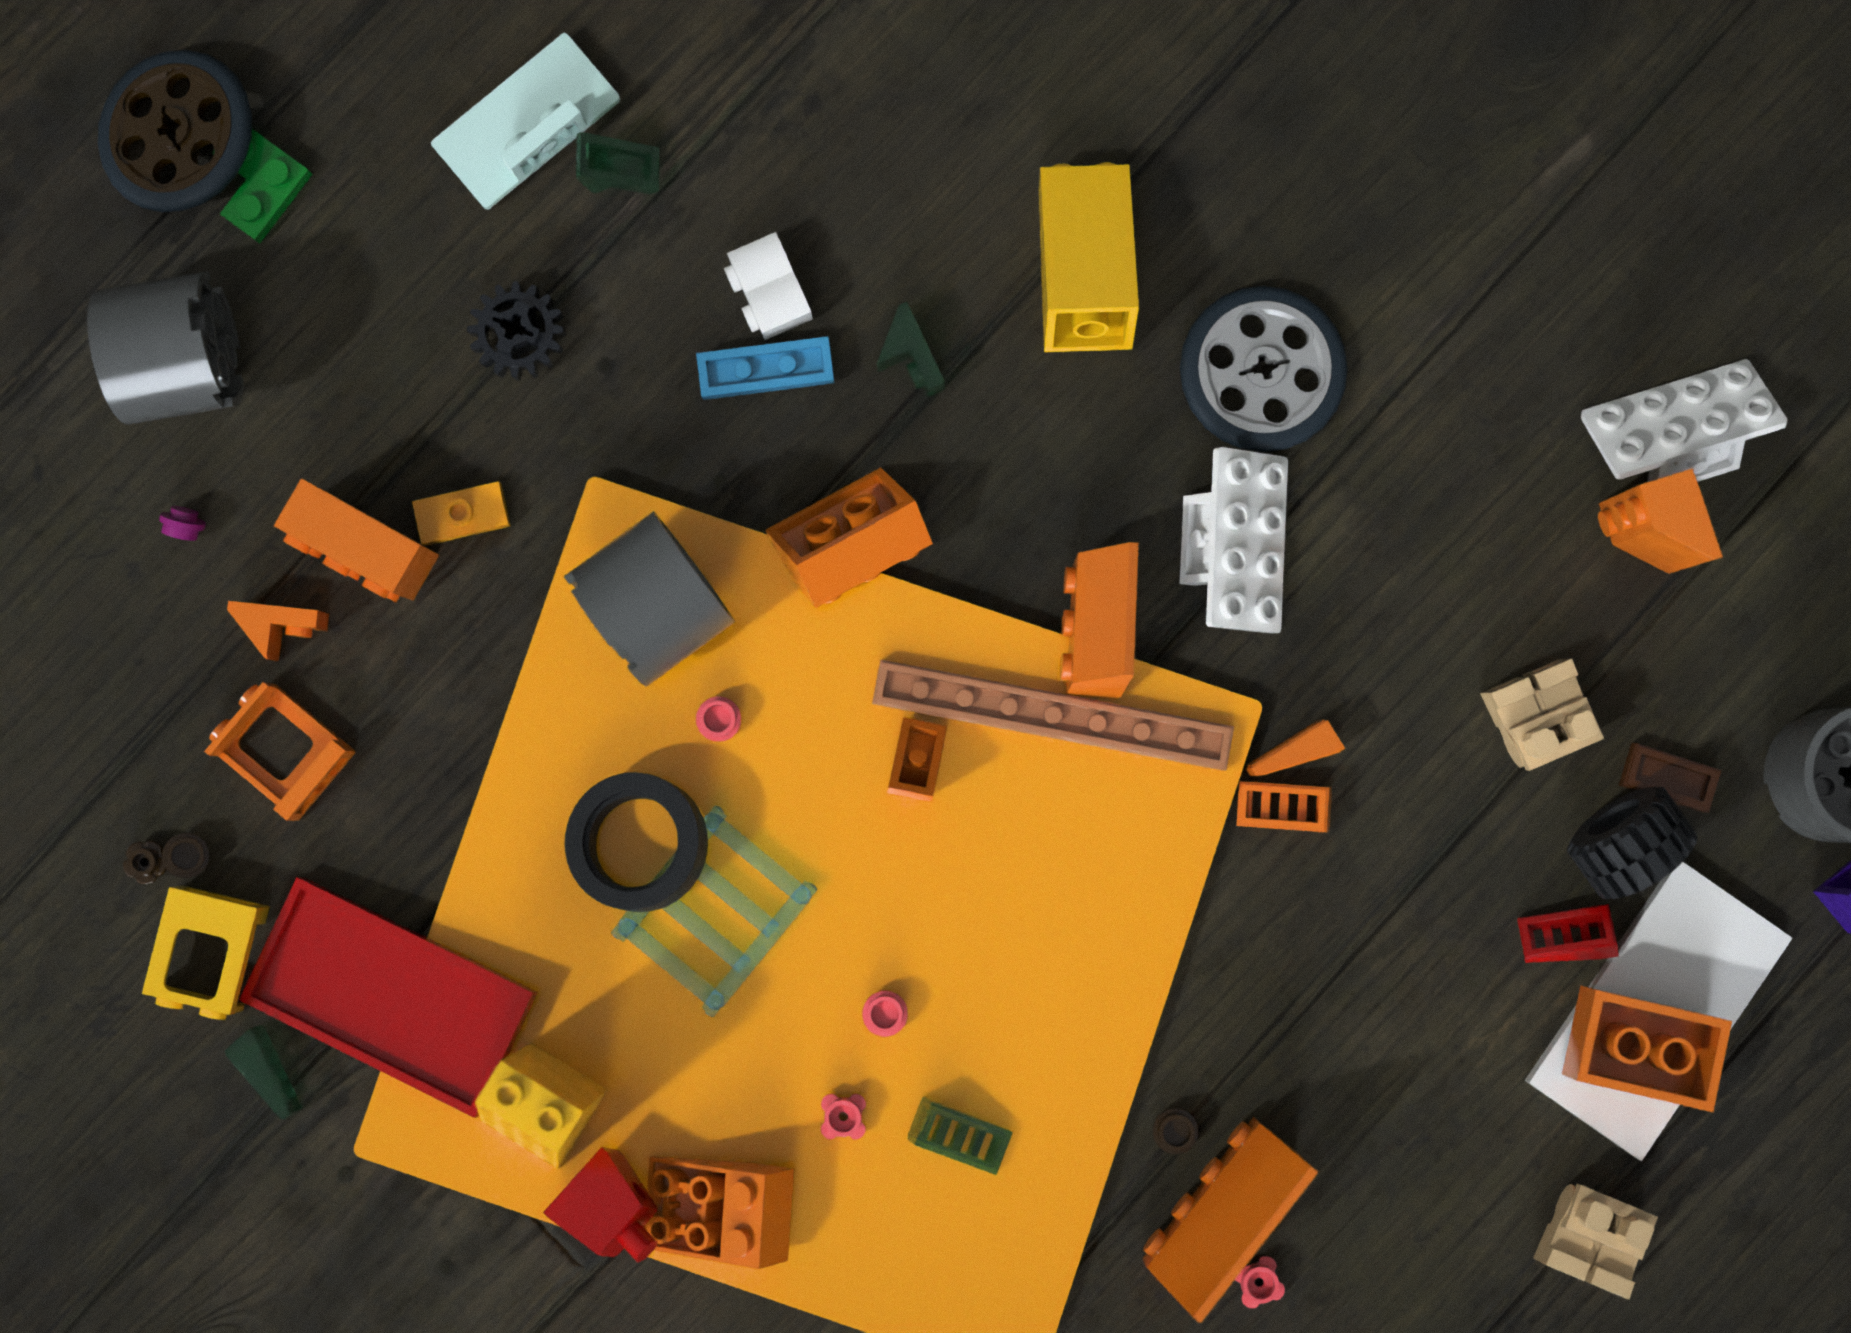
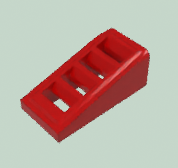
M1609 904L1517 918L1526 963L1597 960L1619 957ZM1589 927H1598L1600 939L1591 940ZM1570 928H1580L1582 941L1573 943ZM1552 929H1561L1564 944L1555 945ZM1533 930H1543L1546 947L1536 948Z

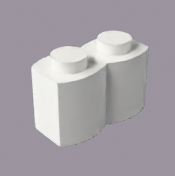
M776 232L727 253L731 265L725 267L724 271L734 293L743 290L749 305L741 309L751 332L760 329L764 340H767L813 319L809 305Z

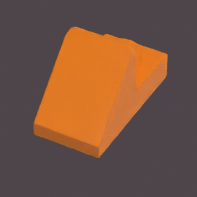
M228 601L227 610L267 660L279 661L283 627H285L284 635L312 638L313 630H328L329 614L319 610Z
M903 717L887 793L933 801L947 726Z

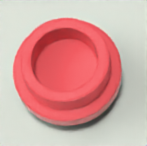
M720 696L712 697L704 701L699 707L696 714V724L700 733L707 739L717 742L726 741L738 732L741 725V713L738 706L732 700Z
M883 990L872 994L866 1000L862 1016L866 1027L872 1033L887 1037L898 1033L904 1027L908 1017V1010L901 996L895 992Z

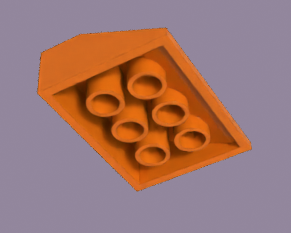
M1254 1117L1248 1124L1243 1121L1234 1129L1227 1140V1143L1231 1145L1220 1160L1217 1157L1210 1160L1199 1176V1179L1203 1181L1192 1196L1186 1193L1179 1199L1171 1212V1215L1175 1218L1164 1232L1160 1228L1157 1229L1143 1247L1146 1255L1142 1259L1146 1268L1199 1323L1204 1320L1319 1173L1296 1150Z

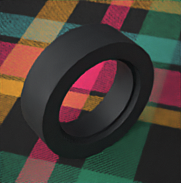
M630 772L614 775L591 787L574 807L565 832L566 859L578 885L596 901L613 908L631 912L658 910L669 906L683 897L700 876L708 850L706 824L699 808L691 797L676 785L646 773ZM634 799L656 801L669 812L675 823L678 835L675 857L667 871L655 881L639 887L622 886L613 881L599 863L596 851L599 828L605 817L615 807L624 802Z

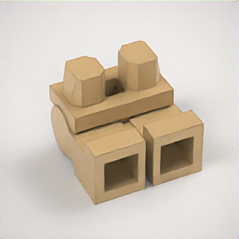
M1572 658L1555 660L1523 674V677L1513 678L1480 693L1496 727L1499 728L1503 736L1505 746L1511 758L1520 768L1524 766L1527 771L1533 770L1604 739L1587 697L1583 696L1576 678L1578 672Z
M1578 1183L1576 1186L1569 1184L1559 1197L1551 1224L1548 1223L1533 1259L1629 1300L1635 1284L1631 1280L1638 1259H1643L1658 1217Z

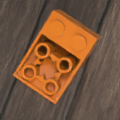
M650 1157L647 1192L657 1205V1211L645 1224V1229L658 1242L654 1251L755 1269L787 1262L794 1169L750 1162Z

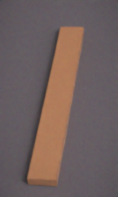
M880 660L872 701L873 705L1221 771L1227 770L1234 726L886 660Z

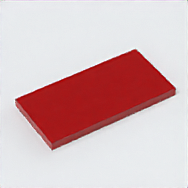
M296 877L239 1001L473 1118H477L480 1116L475 1102L500 1061L508 1057L538 992L304 877Z

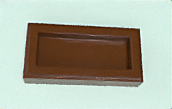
M1631 743L1618 786L1634 791L1654 786L1663 787L1676 804L1699 812L1709 813L1722 770L1638 743Z

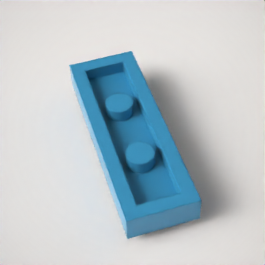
M828 336L696 353L701 397L703 400L835 383Z

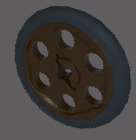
M191 50L162 52L144 59L129 69L113 87L104 103L98 124V149L101 163L112 185L125 199L141 208L158 212L184 211L202 205L221 193L236 177L246 159L252 138L251 109L247 93L239 78L223 62L208 54ZM182 78H189L190 88L188 93L182 98L175 99L173 96L175 84ZM145 97H151L152 108L150 112L142 118H137L135 110L138 102ZM219 101L222 108L221 114L216 120L206 122L204 119L205 109L212 102ZM174 122H176L177 124L180 125V126L175 130V131H176V137H175L176 141H175L174 139H172L171 137H169V135H171L172 133H174V128H173ZM140 139L144 140L145 151L143 155L137 160H130L128 152L132 143ZM207 144H213L215 152L212 160L208 164L199 165L197 161L199 150ZM169 163H174L176 166L174 179L168 184H161L159 180L161 169Z

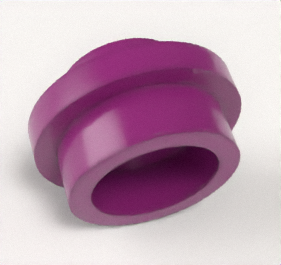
M171 506L170 512H161L159 516V521L163 523L161 533L173 538L189 541L198 540L199 531L205 530L206 522L198 518V511L181 506Z

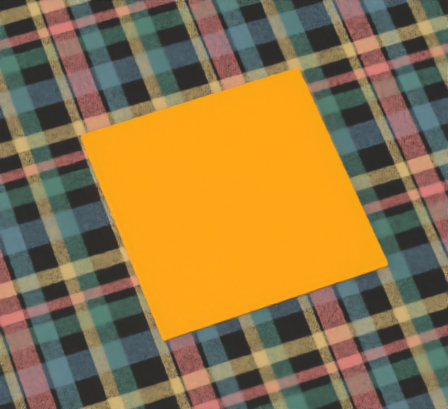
M592 477L586 483L427 938L538 992L509 1055L529 1043H533L607 1089V1092L561 1167L557 1169L483 1123L480 1117L473 1118L380 1071L354 1145V1153L365 1160L556 1226L558 1225L543 1213L544 1210L601 1147L619 1150L625 1156L646 1190L648 1187L649 1159L652 1156L750 1162L794 1169L787 1262L755 1269L653 1251L648 1257L866 1333H1056L1262 712V705L1258 700L1134 659V676L1121 698L1070 695L1234 726L1226 771L873 705L872 701L880 660L1067 695V680H1060V661L1062 653H1068L1069 637H1062L1060 633L883 573L872 581L862 582L842 593L841 597L836 601L822 604L815 608L799 590L767 534L599 477ZM654 511L710 583L731 613L735 623L649 686L645 687L629 671L627 667L629 665L626 659L623 660L598 632L571 591L575 587L572 584L569 585L564 576ZM717 696L732 700L738 706L741 713V725L738 732L732 738L721 742L712 741L704 737L696 724V714L701 704L707 699ZM903 717L947 726L932 802L887 793ZM622 773H646L676 785L695 802L706 824L708 850L700 876L683 897L667 907L654 911H625L596 901L578 885L566 859L565 832L574 807L581 797L598 782ZM634 799L624 802L615 807L605 817L599 828L596 840L599 863L605 873L622 886L639 887L649 884L661 877L670 867L677 851V829L669 812L658 802L649 799ZM883 990L892 991L901 996L908 1010V1017L904 1027L898 1033L887 1037L872 1033L866 1027L862 1016L866 1000L872 994ZM830 1093L835 1094L837 1097H850L852 1094L863 1096L866 1101V1107L862 1111V1123L865 1125L866 1131L861 1138L855 1140L850 1136H836L834 1139H827L823 1136L821 1125L825 1122V1110L821 1107V1101L824 1096ZM841 1112L839 1118L845 1121L848 1115L845 1112Z

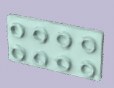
M562 33L431 141V145L484 209L488 210L620 102V97L569 35Z

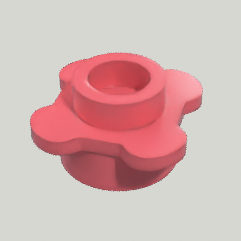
M833 1093L824 1096L821 1101V1107L825 1110V1122L821 1125L823 1136L827 1139H834L836 1136H850L855 1140L861 1138L866 1131V1127L862 1123V1111L866 1107V1101L863 1096L852 1094L850 1097H837ZM841 1112H845L848 1115L845 1121L839 1118Z
M1262 1256L1257 1263L1246 1265L1235 1279L1240 1283L1243 1291L1241 1300L1248 1308H1256L1259 1304L1279 1300L1285 1293V1287L1279 1282L1275 1273L1277 1264L1270 1256ZM1257 1278L1263 1279V1284L1261 1286L1255 1285V1280Z

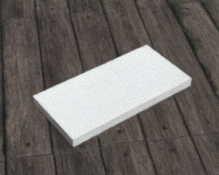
M1682 862L1674 871L1659 882L1618 942L1619 957L1608 958L1588 987L1732 1021V1028L1792 940V937ZM1575 1006L1524 1081L1634 1158L1642 1161L1679 1107V1104L1588 1084L1562 1075L1576 1009Z

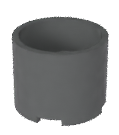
M205 271L96 290L92 293L87 311V329L92 361L103 395L114 415L122 423L130 425L234 407L240 404L243 396L244 379L241 374L235 375V369L238 365L236 349L241 348L232 311L222 287L212 288L209 283L211 281L210 272Z
M654 511L564 576L568 584H572L575 587L571 591L598 632L623 660L626 659L629 665L627 667L629 671L645 687L649 686L735 623L731 613L710 583Z
M1851 706L1813 711L1793 722H1789L1776 735L1766 755L1764 784H1768L1772 801L1780 813L1779 818L1792 830L1812 840L1831 843H1851ZM1840 768H1842L1841 773L1847 776V780L1845 783L1844 777L1838 774Z

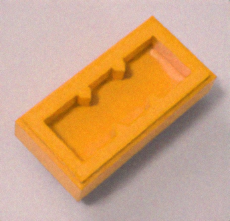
M499 481L412 501L420 541L424 546L511 526L502 484Z

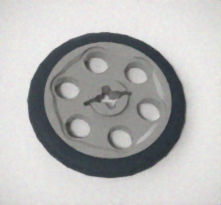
M1270 286L1241 288L1221 296L1204 309L1188 332L1182 347L1180 362L1182 390L1191 411L1201 424L1226 443L1241 449L1260 452L1288 449L1307 441L1323 429L1338 409L1345 392L1348 371L1344 344L1336 326L1325 312L1300 294L1285 288ZM1247 315L1258 316L1264 323L1263 334L1257 338H1250L1244 335L1240 329L1241 319ZM1292 326L1301 328L1306 333V345L1297 350L1286 346L1283 341L1285 329ZM1220 345L1229 348L1233 355L1232 365L1225 369L1214 367L1209 360V351L1213 347ZM1259 358H1263L1266 364L1273 363V365L1288 362V364L1278 365L1277 368L1271 371L1269 379L1264 380L1262 373H1247L1256 367ZM1305 368L1316 373L1318 386L1314 391L1304 392L1296 386L1294 378L1298 370ZM1226 388H1237L1244 395L1245 403L1239 411H1228L1221 404V392ZM1271 399L1282 401L1287 408V417L1280 423L1270 422L1263 413L1264 404Z

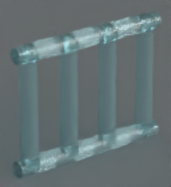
M717 805L704 817L708 840L713 834L789 896V899L772 918L705 862L698 880L761 932L744 953L682 901L677 900L669 906L662 908L732 967L717 987L714 988L639 925L649 912L626 911L611 931L612 936L622 942L627 938L704 1002L701 1007L710 1017H714L724 1007L818 890L814 884L806 880L803 883L798 881L724 820L727 815ZM676 852L651 882L661 877L667 871Z

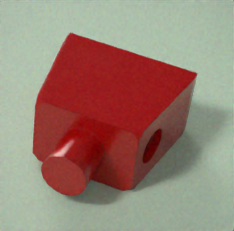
M601 1147L543 1212L550 1220L600 1256L616 1257L625 1249L636 1262H641L654 1251L658 1244L653 1236L644 1228L645 1224L656 1213L657 1205L625 1156L619 1150Z

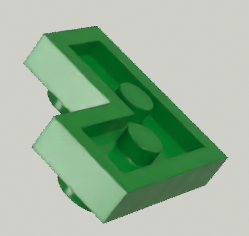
M252 129V138L247 156L238 171V174L246 180L221 211L220 215L260 244L313 174Z

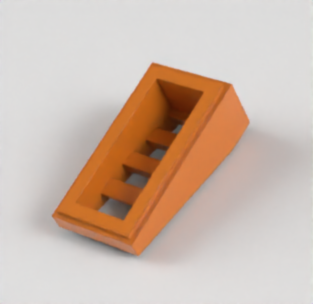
M1317 720L1247 764L1245 770L1249 776H1263L1340 753L1341 750H1345V747L1328 720Z
M1239 781L1236 826L1327 833L1330 830L1332 787ZM1253 791L1262 792L1260 818L1252 817ZM1272 793H1280L1278 819H1270ZM1290 794H1298L1297 820H1289ZM1309 795L1317 796L1315 821H1307Z

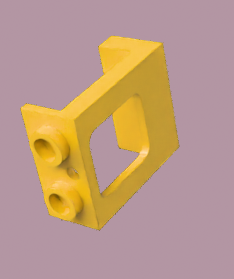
M184 885L169 887L142 994L156 997L155 1004L166 1008L183 1009L184 1004L200 1008L199 1015L211 1019L226 1020L227 1015L242 1012L245 1004L237 1002L257 925L266 924L270 906ZM182 929L222 937L228 943V950L215 997L166 985V978L177 935Z

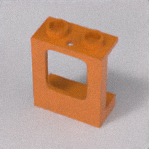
M262 682L260 686L255 684L239 700L238 704L241 708L231 720H223L212 731L209 737L212 743L204 752L209 756L220 757L276 804L273 810L286 821H297L302 818L356 751L276 684ZM270 707L277 709L308 735L313 743L311 750L284 780H279L243 751L240 746L242 737L262 713Z

